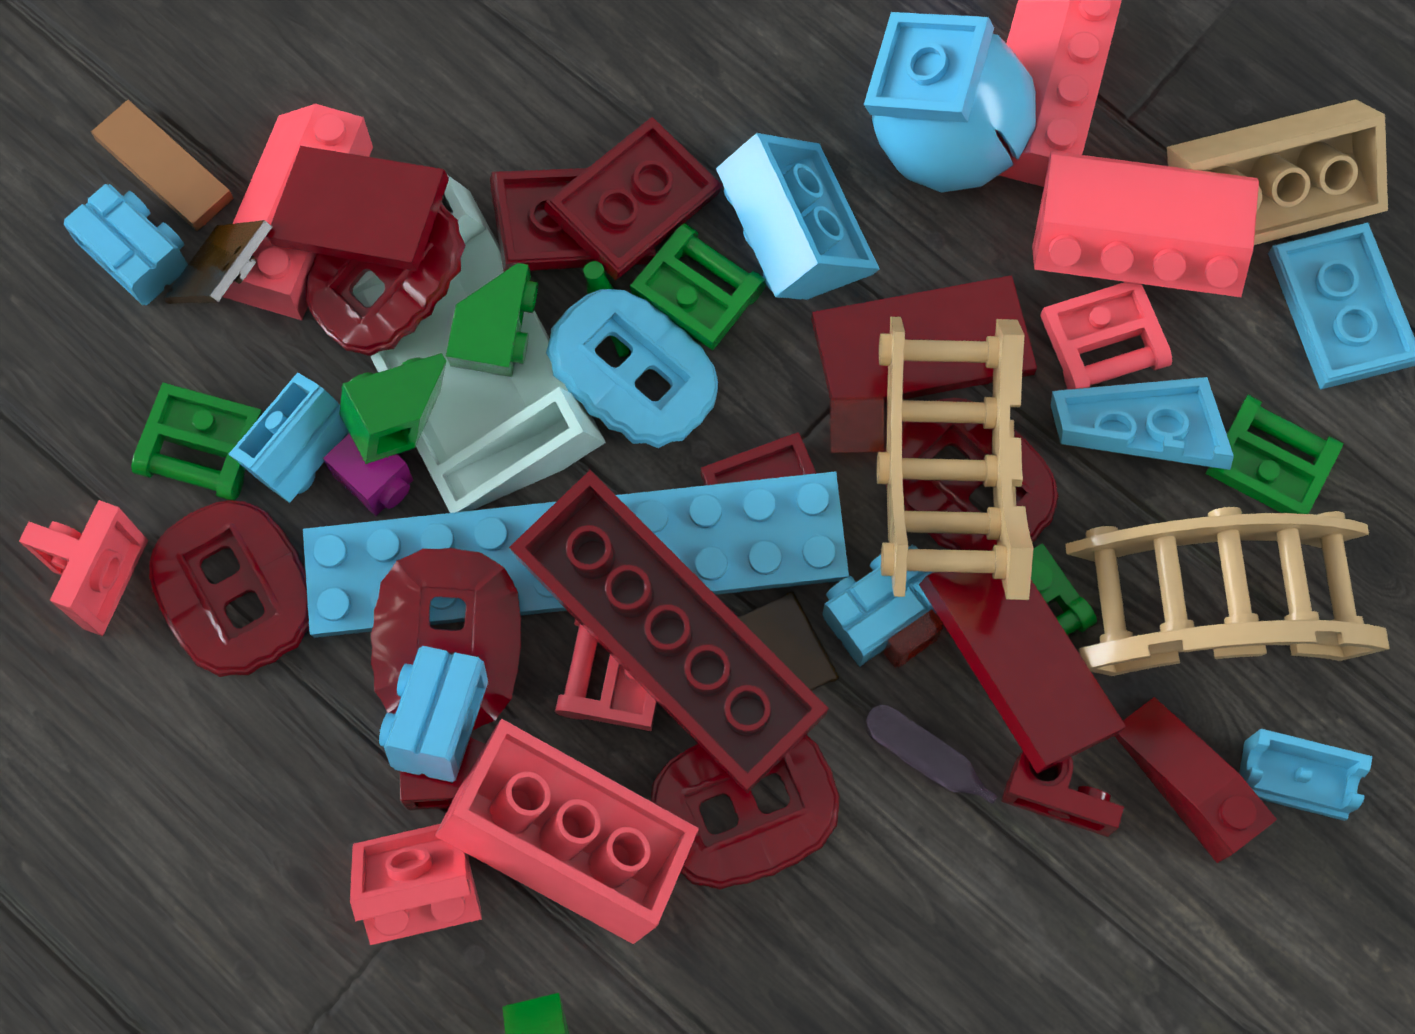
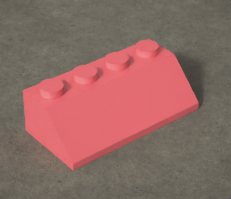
M1018 0L1006 44L1013 50L1033 78L1036 91V128L1019 160L1012 156L1007 143L999 132L995 130L997 137L1013 162L1012 167L998 176L1044 187L1051 151L1083 154L1122 0Z
M313 104L279 115L233 224L265 220L271 225L300 146L369 157L373 145L364 117L319 104ZM265 237L252 255L257 258L253 268L240 284L233 281L223 297L303 320L308 308L306 301L307 275L317 253L273 246L268 238Z
M1051 151L1032 245L1034 270L1241 297L1254 249L1259 180L1258 178Z
M501 719L459 787L435 836L624 940L635 944L658 926L699 828Z

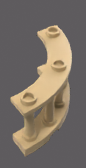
M890 317V334H880L879 365L888 366L887 452H878L877 484H887L889 543H882L881 575L891 576L895 597H905L907 571L992 573L993 579H1002L1006 599L1029 600L1034 548L1028 528L1025 506H1016L1015 487H1021L1023 481L1021 438H1014V420H1010V407L1021 406L1025 335L1018 320L996 319L995 336H987L986 341L905 339V330L901 317ZM904 361L985 363L986 368H993V396L984 397L983 402L902 400ZM902 422L983 423L984 429H992V455H985L984 460L902 458ZM903 479L983 481L984 487H993L994 507H988L987 513L904 511ZM906 532L986 534L987 540H996L997 545L993 546V551L908 549Z
M1223 507L1210 511L1208 517L1168 521L1118 530L1117 527L1113 526L1090 529L1086 531L1085 539L1065 544L1068 555L1095 562L1105 634L1099 637V644L1079 648L1080 656L1091 672L1116 676L1133 671L1179 664L1180 652L1213 649L1215 659L1262 656L1267 654L1266 645H1290L1291 656L1317 657L1337 661L1389 650L1386 628L1364 624L1363 617L1356 614L1344 541L1369 535L1368 525L1345 519V514L1339 511L1325 512L1318 515L1294 513L1242 514L1241 508ZM1241 541L1278 542L1289 615H1286L1284 620L1259 621L1258 614L1252 613ZM1218 542L1229 617L1224 619L1225 624L1194 627V621L1187 619L1177 546ZM1301 544L1322 548L1334 619L1331 621L1319 620L1318 612L1312 611ZM1155 550L1165 623L1160 625L1161 632L1133 636L1132 632L1126 630L1117 557Z

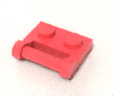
M1120 283L1044 307L1040 317L1063 369L1064 381L1068 390L1090 388L1092 385L1148 367L1156 371L1172 365V354L1169 344L1142 284ZM1139 335L1141 336L1144 343L1143 348L1084 366L1080 357L1082 353Z
M575 619L574 624L579 627L565 693L558 696L555 713L572 719H589L652 731L657 701L611 654L600 701L586 698L598 641Z

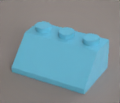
M756 133L716 168L724 185V194L734 207L744 228L745 240L753 248L762 267L763 277L766 279L765 283L774 293L775 297L808 300L871 276L880 269L819 143Z

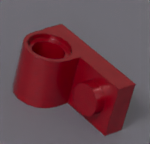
M1023 751L1017 757L1010 777L1007 780L1001 802L1106 837L1119 828L1124 806L1110 802V794L1088 786H1079L1077 791L1068 788L1073 773L1072 757L1053 766L1055 779L1048 782L1037 779L1031 773L1030 762Z

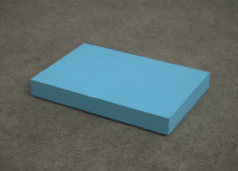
M1368 223L1272 246L1268 255L1320 390L1415 366V337Z

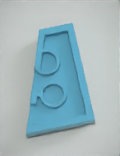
M1207 377L1052 391L1050 405L1061 444L1227 470L1231 469L1234 455Z

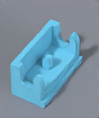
M1259 729L1244 742L1239 774L1261 800L1345 821L1348 819L1349 813L1357 810L1364 800V795L1357 794L1360 779L1362 777L1365 778L1370 772L1372 756Z

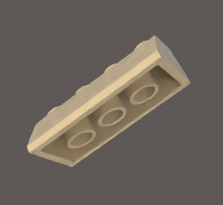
M1356 99L1167 147L1168 166L1258 178L1259 188L1254 245L1388 211L1385 114Z

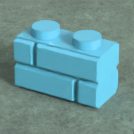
M104 184L88 198L86 205L81 204L64 219L63 225L74 241L141 305H148L164 291V286L173 283L187 267L188 264L180 252V249L185 244L166 223L162 222L158 227L154 226L146 218L151 214L149 209L133 192L128 191L122 196L112 185Z
M297 372L229 455L266 487L290 503L297 494L305 492L312 485L315 479V472L324 462L323 457L349 434V431L339 414L340 404L325 389Z
M913 544L908 547V549H918ZM880 554L870 564L873 570L871 573L857 582L852 576H849L837 583L826 593L829 601L824 604L823 618L837 638L842 641L843 646L857 665L862 666L937 614L919 586V583L927 575L934 572L907 571L905 597H895L891 576L881 575Z
M422 646L418 649L413 665L404 664L397 684V694L401 697L396 714L387 713L385 715L379 735V744L384 747L390 767L416 775L422 773L427 777L448 782L456 781L488 684L484 661L479 657L460 653L449 654L446 650Z

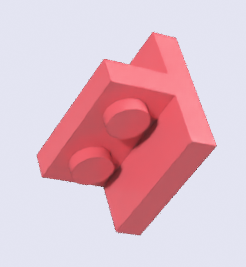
M98 500L82 534L58 522H51L49 528L28 522L19 542L53 573L61 575L50 601L84 630L103 636L147 545L148 539L119 507Z
M440 824L353 844L350 904L355 922L360 920L364 922L370 945L482 920L481 906L469 863V856L467 853L435 836Z

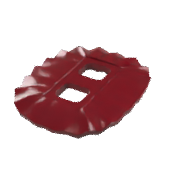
M441 202L417 271L317 253L307 275L306 301L314 319L325 333L346 351L372 356L380 351L395 349L403 337L414 333L419 323L432 315L436 303L447 295L450 281L461 272L460 258L466 245L459 232L458 220ZM368 271H372L385 285L384 292L371 307H365L353 294L354 286Z
M946 398L937 400L953 402H973L968 399ZM904 422L902 424V458L934 459L947 446L956 447L969 460H984L985 455H992V429H984L983 423ZM1014 429V438H1021L1023 474L1022 486L1015 487L1016 506H1025L1028 528L1033 543L1052 522L1059 496L1056 480L1044 459ZM903 479L904 511L980 512L970 502L969 496L984 482ZM927 533L939 546L949 550L989 551L993 549L994 545H997L996 540H987L986 534Z
M227 500L215 502L183 517L168 528L158 539L152 551L149 564L151 586L168 627L180 646L198 667L206 669L219 677L250 675L260 667L276 662L283 654L298 648L304 634L309 630L306 570L298 551L268 512L245 501ZM225 548L231 549L240 564L239 571L217 584L209 583L201 568L202 562ZM248 592L256 593L265 610L263 616L242 628H235L226 613V606Z
M455 548L421 549L395 562L389 573L380 582L379 597L374 608V624L370 636L374 691L381 699L387 713L396 714L401 697L397 694V684L402 667L406 663L413 665L418 649L422 646L446 650L449 653L479 657L484 661L488 684L473 730L498 718L512 698L521 649V616L518 591L503 566L480 552ZM434 597L460 598L465 602V625L461 630L435 629L431 626L430 606Z
M808 735L765 776L778 775L790 799L786 807L769 814L762 813L757 806L752 791L747 794L699 744L680 753L668 761L661 769L652 784L650 801L699 828L680 872L692 884L709 886L719 890L733 885L749 884L760 878L773 876L787 867L798 864L805 857L824 846L829 836L837 827L840 795L829 764L818 744ZM719 795H726L732 802L739 822L732 829L716 835L711 834L707 830L699 807L704 801Z

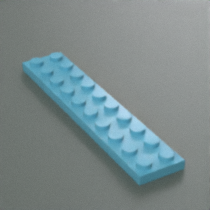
M836 471L616 495L714 594L836 582L849 577ZM556 502L303 529L310 635L316 638L372 632L374 608L379 597L380 582L389 573L397 560L421 549L455 548L480 552L503 566L511 577L518 591L520 615L567 611L516 559L509 548ZM434 597L430 606V624L465 622V602L460 598Z

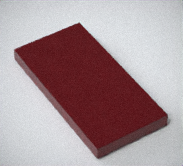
M1012 275L812 312L811 320L833 413L887 403L888 366L879 365L880 334H890V317H901L905 330V339L949 341H986L987 336H995L996 319L1018 320L1025 335L1022 377L1035 375L1037 370ZM904 361L902 400L993 383V368H986L985 363Z
M934 572L927 575L919 583L922 591L1037 774L1117 735L1126 728L1123 720L1032 580L1030 583L1029 600L1006 599L1002 579H993L992 573Z

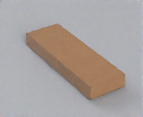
M129 100L125 101L91 131L98 143L196 231L201 229L234 199L230 190Z

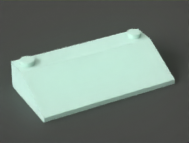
M448 176L449 181L441 202L458 220L459 232L466 245L460 258L461 272L450 281L447 295L436 303L432 315L422 320L414 333L403 337L395 349L380 351L370 357L378 372L400 366L403 362L415 357L427 358L442 353L446 359L441 392L416 447L449 512L455 513L472 511L558 473L606 442L594 419L588 414L583 404L576 400L572 393L568 392L563 382L553 376L552 363L546 354L550 338L535 311L533 313L524 312L521 332L529 333L524 364L515 363L512 377L450 366L446 358L455 305L502 274L503 266L500 246L471 192ZM368 271L354 286L353 294L365 307H371L384 292L385 285L372 271Z

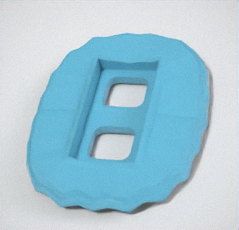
M600 289L578 300L565 311L551 328L546 354L552 363L553 376L565 384L568 392L572 393L574 398L583 404L589 415L600 418L608 429L621 432L632 444L646 443L660 448L670 442L683 441L693 429L701 425L706 415L714 408L718 393V379L714 365L703 348L684 329L676 325L666 314L656 309L645 299L625 290ZM607 336H615L631 351V355L619 367H611L595 352V348ZM648 369L655 370L670 384V389L659 401H651L635 387V381Z

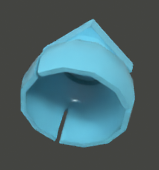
M891 12L864 102L865 108L872 115V123L878 143L896 169L908 180L941 193L981 187L1013 166L1010 155L997 137L995 130L999 132L1007 143L1012 156L1019 160L1036 128V91L1033 78L1013 50L999 35L993 34L994 26L989 17Z

